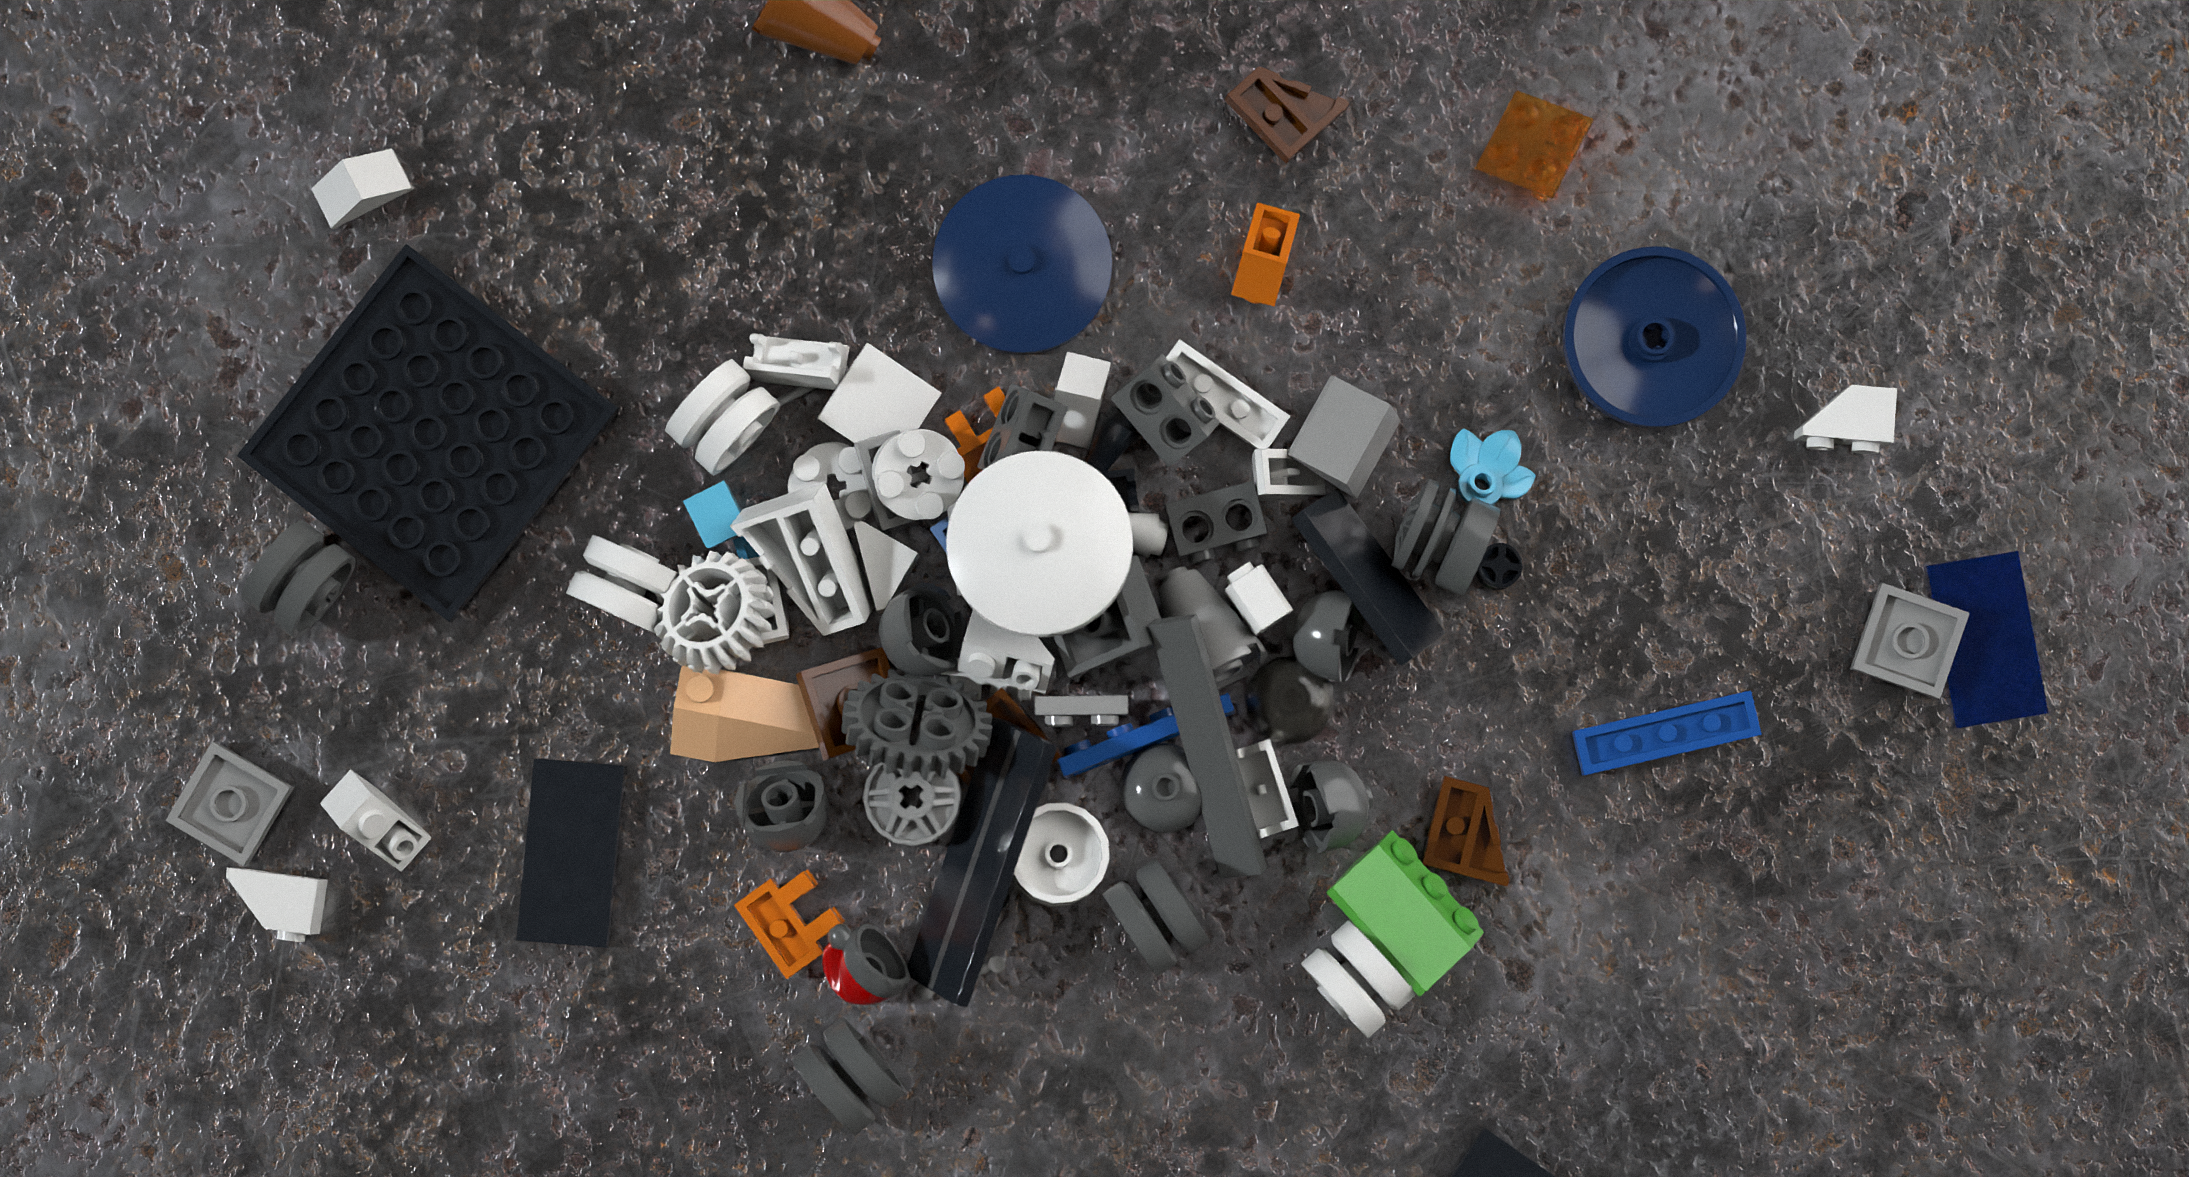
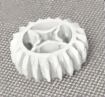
M710 551L706 560L700 556L693 555L690 568L677 564L680 575L675 580H671L667 593L656 594L658 602L663 606L656 609L657 617L661 622L654 628V631L662 639L660 644L663 650L672 655L673 660L679 665L688 666L697 673H702L706 669L711 674L718 675L722 665L728 670H735L736 659L739 657L744 661H751L749 652L751 647L754 645L755 647L764 648L763 641L759 638L760 634L773 631L771 624L765 619L777 614L774 606L769 603L775 596L772 589L766 585L768 581L765 575L759 570H755V566L749 560L739 559L735 554L726 552L722 557L718 552ZM720 585L715 589L708 590L714 586ZM710 603L713 604L712 606L716 608L715 612L711 608ZM713 613L719 622H716V619L712 617ZM721 635L720 637H718V638H716V639H713V640H711V641H707L708 639H710V638L713 637V636Z

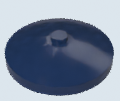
M1009 175L977 186L962 197L950 210L939 229L935 241L932 263L933 277L942 306L952 322L965 335L978 344L1001 353L1032 355L1048 352L1069 343L1093 322L1100 312L1110 288L1112 253L1108 235L1099 216L1077 192L1049 178L1035 175Z
M1654 246L1631 249L1615 255L1600 264L1587 276L1575 292L1566 312L1563 326L1565 360L1572 379L1580 392L1593 406L1605 415L1624 424L1640 428L1655 429L1681 425L1698 418L1710 410L1727 394L1734 384L1742 367L1746 351L1747 336L1744 314L1739 300L1729 283L1716 269L1704 260L1685 251L1669 247Z

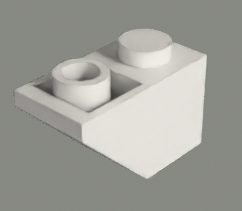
M1861 385L1847 387L1794 431V440L1807 441L1806 448L1812 450H1834V444L1852 445L1853 453L1879 454V448H1884L1894 443L1897 388Z
M972 610L963 640L957 671L969 673L979 678H988L1014 685L1024 690H1033L1046 694L1054 657L1038 637L1021 636L1002 630Z
M351 769L320 803L341 830L401 872L432 838L384 793Z

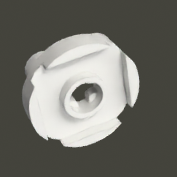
M926 429L906 430L888 438L881 445L872 464V479L874 480L875 489L878 492L877 495L881 503L892 513L912 520L935 519L941 513L947 511V507L955 503L959 497L964 483L965 462L962 456L958 454L952 442L943 435ZM923 462L927 465L926 473L929 475V479L926 483L920 482L916 487H913L910 484L912 476L907 473V469L910 465L918 467Z
M839 442L822 443L810 448L795 460L793 470L789 476L788 494L822 482L827 484L828 477L836 475L839 482H846V489L840 491V499L833 500L845 531L848 532L855 529L853 523L864 522L873 509L856 449Z

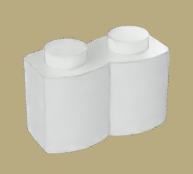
M1248 562L1227 576L1228 579L1225 580L1229 586L1223 594L1240 619L1256 637L1283 620L1293 611L1263 564L1254 568Z

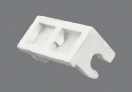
M755 333L750 335V342L754 344L753 357L745 356L743 369L757 382L836 390L845 376L849 353L848 345H842L839 342L823 343L767 337L763 334Z
M1270 739L1235 750L1258 838L1261 839L1299 826Z

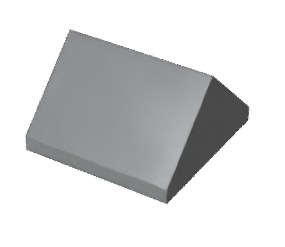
M1330 376L1287 455L1346 494L1357 499L1401 420L1391 404L1335 376Z

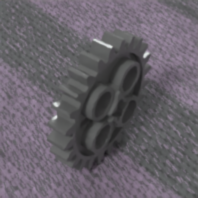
M888 669L887 679L874 673L871 677V683L860 680L858 682V689L849 691L848 701H844L842 733L847 734V745H856L855 755L857 757L870 754L868 765L872 767L884 763L886 764V774H890L898 768L902 769L905 779H908L914 771L919 772L923 780H928L929 773L935 771L942 779L947 778L949 768L958 774H962L964 764L975 767L978 756H985L986 748L990 744L992 714L986 713V702L977 701L978 692L976 690L963 692V681L951 685L947 683L948 675H942L938 679L931 678V676H914L905 673V676H899L893 669ZM918 701H924L925 707L918 743L916 746L909 745L916 704Z

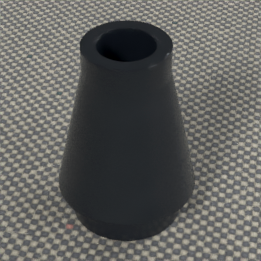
M1110 405L1106 413H1100L1088 453L1083 462L1091 465L1099 472L1109 471L1110 467L1140 435L1119 408Z

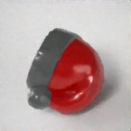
M837 924L829 930V943L823 950V972L831 989L842 1000L849 1004L875 1005L900 994L907 987L910 974L904 960L891 940L875 925L863 924L851 931L846 925Z

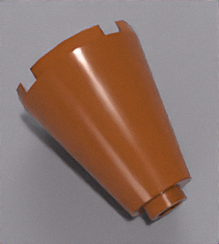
M767 0L751 30L759 35L857 65L861 58L869 61L882 39L875 35L878 25L851 0Z

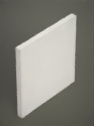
M866 343L817 419L853 443L895 430H900L902 433L903 431L920 427L941 395V392L869 343Z

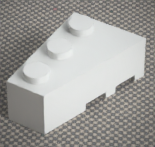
M825 482L742 509L730 527L739 537L742 535L760 556L758 560L767 570L771 568L788 588L786 593L823 636L866 622L875 607L873 596Z

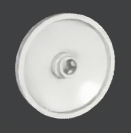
M1031 451L1008 456L980 472L967 485L958 498L951 513L946 538L947 557L951 574L957 588L970 607L994 626L1013 634L1028 637H1051L1066 634L1082 628L1095 620L1113 603L1120 593L1129 574L1133 554V536L1128 512L1123 500L1109 480L1091 465L1080 459L1049 451Z

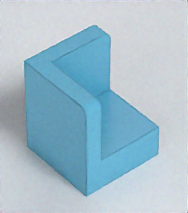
M725 481L683 501L704 545L708 549H712L738 536L730 525L741 510L729 485Z

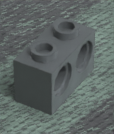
M1163 354L1159 355L1129 379L1111 397V400L1168 467L1172 466L1205 440L1220 423L1215 417L1214 408L1209 401L1202 396H1198L1187 384L1186 376L1182 369L1176 363L1168 361ZM1146 383L1156 385L1161 391L1162 398L1150 394ZM1175 418L1185 420L1190 425L1191 432L1181 430L1177 426Z
M1011 383L977 467L984 470L1001 459L1019 453L1031 451L1050 452L1068 406Z
M1253 481L1166 503L1164 507L1178 560L1188 558L1190 565L1215 559V550L1232 546L1234 553L1257 548L1260 546L1258 539L1264 538L1267 535ZM1239 507L1248 511L1251 516V525L1247 529L1236 531L1228 526L1226 514L1232 508ZM1191 519L1202 521L1208 529L1207 537L1197 543L1185 539L1182 534V526L1185 522Z

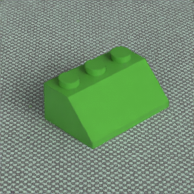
M1393 830L1358 858L1326 892L1419 997L1454 966L1484 933L1479 927L1475 915L1466 907L1459 905L1448 892L1443 879L1436 873L1430 872L1417 858L1414 847L1407 840L1399 838Z

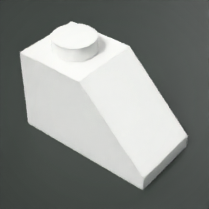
M227 868L226 878L263 928L278 930L277 939L305 942L306 934H320L327 879L246 868Z

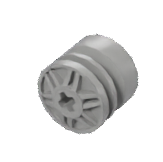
M880 763L875 765L866 779L863 800L867 817L878 833L894 843L919 846L936 842L951 831L959 817L963 801L959 778L952 769H948L947 778L942 779L934 771L929 773L928 780H923L919 772L913 771L911 776L905 779L902 769L896 768L892 773L886 774V764ZM906 786L913 790L918 786H921L923 789L919 797L924 803L920 808L913 805L907 809L903 807L902 803L905 800V796L902 790Z

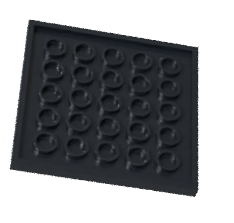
M405 244L237 454V457L448 622L452 623L618 414L620 409L408 244Z

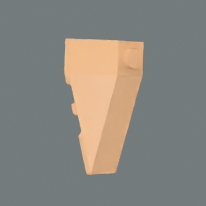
M681 666L673 707L670 754L711 762H723L819 748L798 684L720 670L718 675L711 674L706 669L702 673H697L688 666Z

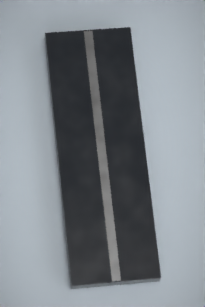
M992 717L990 744L986 748L985 756H979L907 966L910 978L952 1004L962 1007H968L1057 749V745L1005 719Z

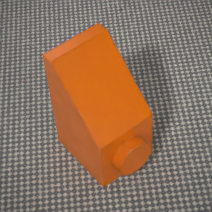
M1257 202L1231 295L1244 298L1251 303H1262L1275 307L1300 214Z

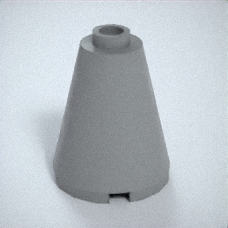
M1185 566L1170 571L1162 578L1164 584L1160 586L1158 593L1165 618L1197 614L1218 691L1248 676L1250 673L1246 666L1255 659L1259 666L1265 662L1268 653L1264 645L1197 569L1187 570Z

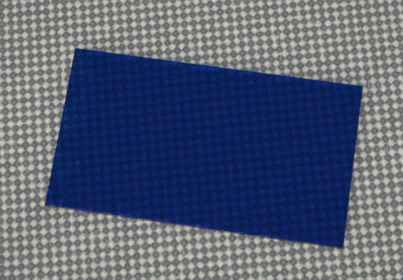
M2014 551L1926 566L1932 600L1969 612L1947 677L1956 728L2048 713L2019 552Z

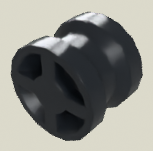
M1494 543L1486 548L1475 576L1478 582L1485 588L1494 591L1503 590L1514 584L1520 577L1523 569L1522 558L1519 552L1511 545Z

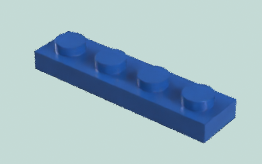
M1751 690L1572 731L1582 776L1762 735Z
M1229 694L1221 695L1220 700L1225 718L1234 715L1235 709ZM1168 707L1149 715L1151 723L1134 729L1132 723L1116 727L1106 732L1108 740L1093 746L1090 740L1087 739L1064 749L1066 756L1057 759L1064 777L1070 779L1134 754L1155 743H1162L1180 736L1173 708Z

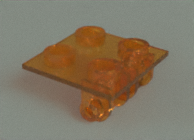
M1516 90L1475 168L1532 191L1531 196L1547 203L1549 198L1553 199L1594 119Z

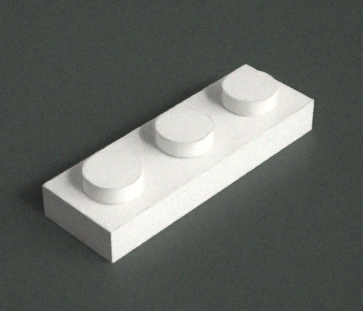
M1180 339L1166 357L1168 361L1176 363L1182 369L1186 376V382L1198 396H1202L1209 401L1214 408L1215 417L1219 420V424L1253 448L1269 449L1290 419V415Z

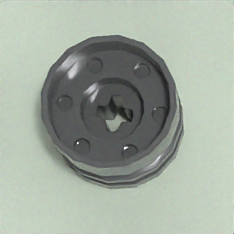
M1428 479L1422 490L1411 500L1395 537V552L1391 566L1402 570L1410 554L1414 553L1418 555L1413 569V576L1420 577L1430 561L1439 564L1435 585L1463 596L1469 588L1486 551L1500 514V508L1473 497L1466 504L1461 514L1452 511L1456 490L1450 487L1441 504L1438 505L1433 503L1439 482Z

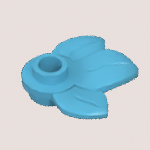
M1462 429L1457 434L1450 451V462L1460 475L1458 491L1465 503H1468L1474 497L1494 505L1500 498L1518 499L1529 491L1536 475L1531 470L1518 465L1521 457V443L1514 431H1497L1488 436L1484 442L1466 429ZM1474 480H1484L1488 483L1489 489L1481 490L1477 488Z

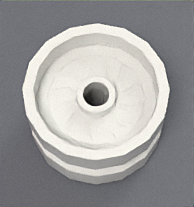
M733 359L721 364L699 383L677 408L665 428V432L683 448L699 443L695 459L713 476L732 464L757 439L775 416L780 406V403L763 387L754 388L746 392L750 383V375Z
M592 535L583 556L587 563L606 571V576L602 579L585 571L575 572L566 593L656 634L654 628L661 622L658 619L656 609L662 606L644 598L646 590L654 594L667 593L671 580H675L680 574L659 564V559L624 543H621L619 546Z
M1050 803L1036 808L1012 877L1015 887L1030 901L1047 907L1070 906L1086 898L1103 879L1110 860L1108 838L1100 822L1085 809L1069 803ZM1057 846H1062L1066 849L1064 854L1066 860L1061 863L1054 862L1050 857V850L1056 849Z
M1348 920L1331 935L1333 946L1346 960L1342 965L1326 950L1317 948L1301 965L1319 985L1318 991L1345 1020L1349 1018L1369 1038L1385 1024L1384 1013L1371 999L1375 993L1387 1006L1398 1011L1416 993L1377 948Z

